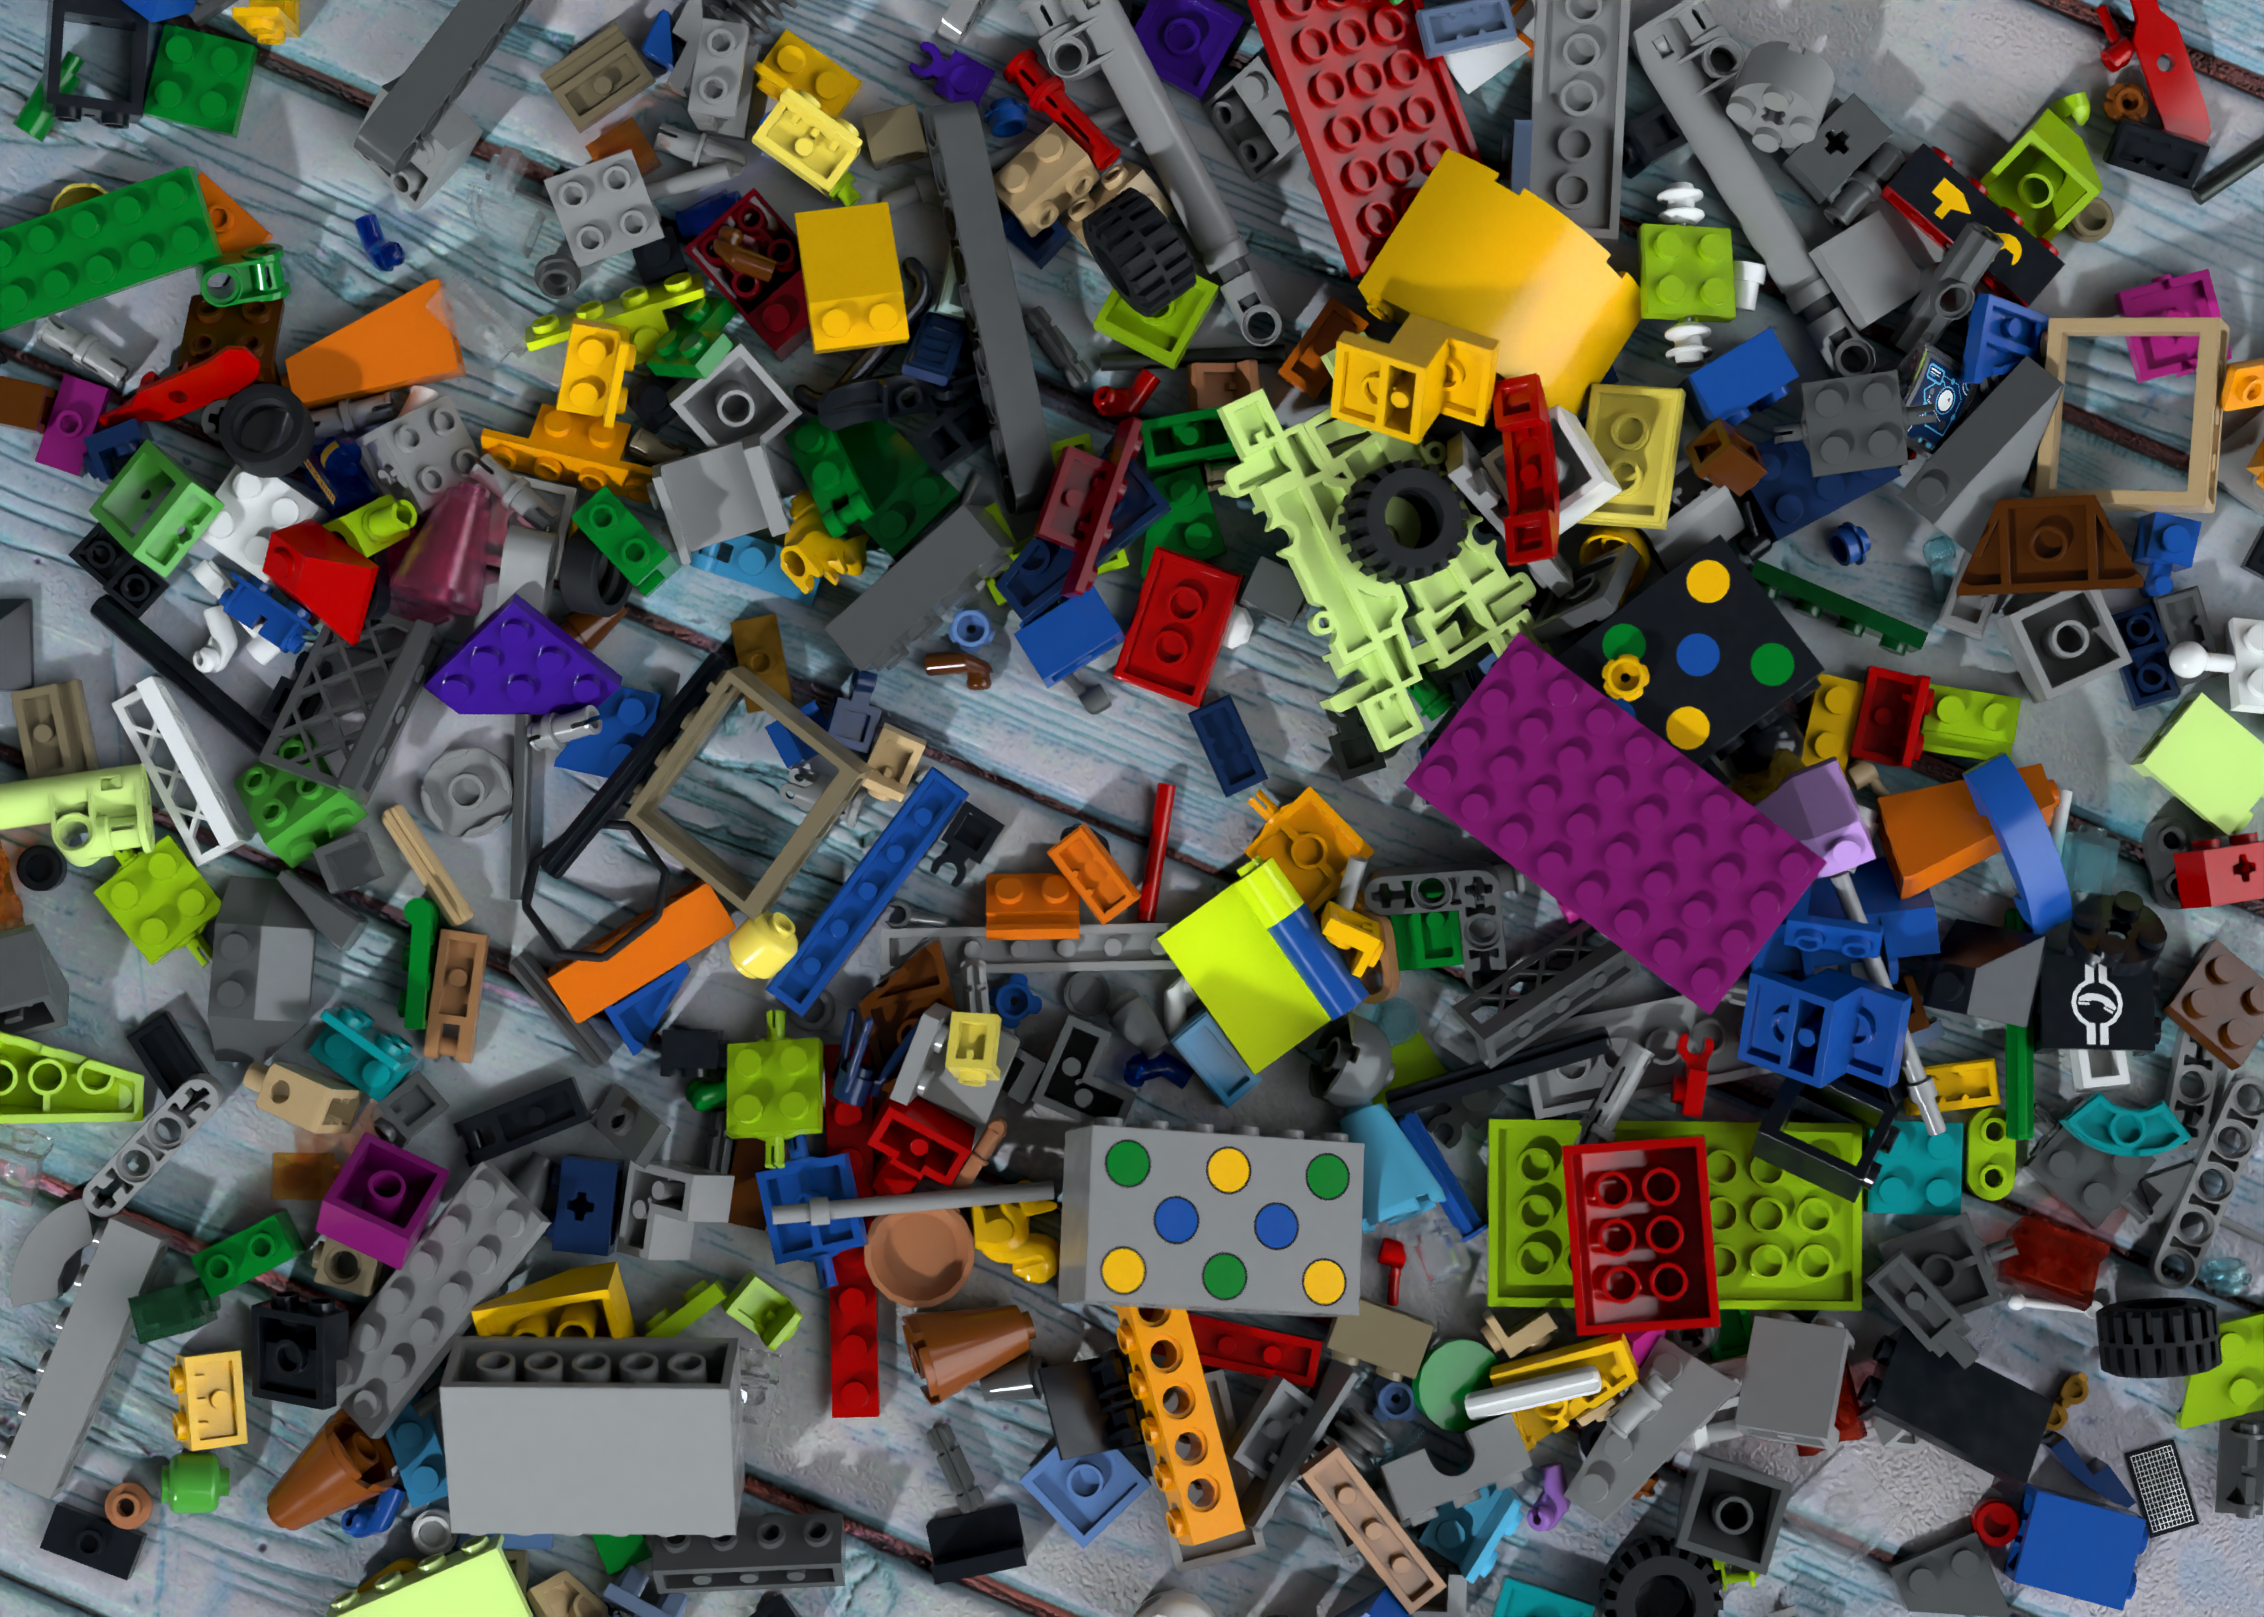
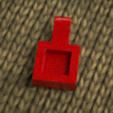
M1680 1033L1676 1039V1051L1684 1060L1685 1066L1682 1068L1681 1076H1674L1670 1102L1677 1104L1676 1113L1701 1118L1708 1079L1707 1064L1714 1050V1042L1712 1038L1704 1037L1701 1051L1692 1054L1687 1049L1688 1034Z

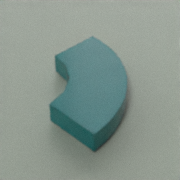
M2093 1092L2058 1120L2069 1133L2085 1145L2116 1156L2143 1157L2157 1155L2170 1151L2192 1138L2163 1100L2156 1101L2142 1109H2127L2112 1104L2100 1092Z

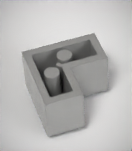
M630 1160L617 1252L645 1260L689 1261L695 1222L728 1223L735 1176L673 1160H651L645 1169Z

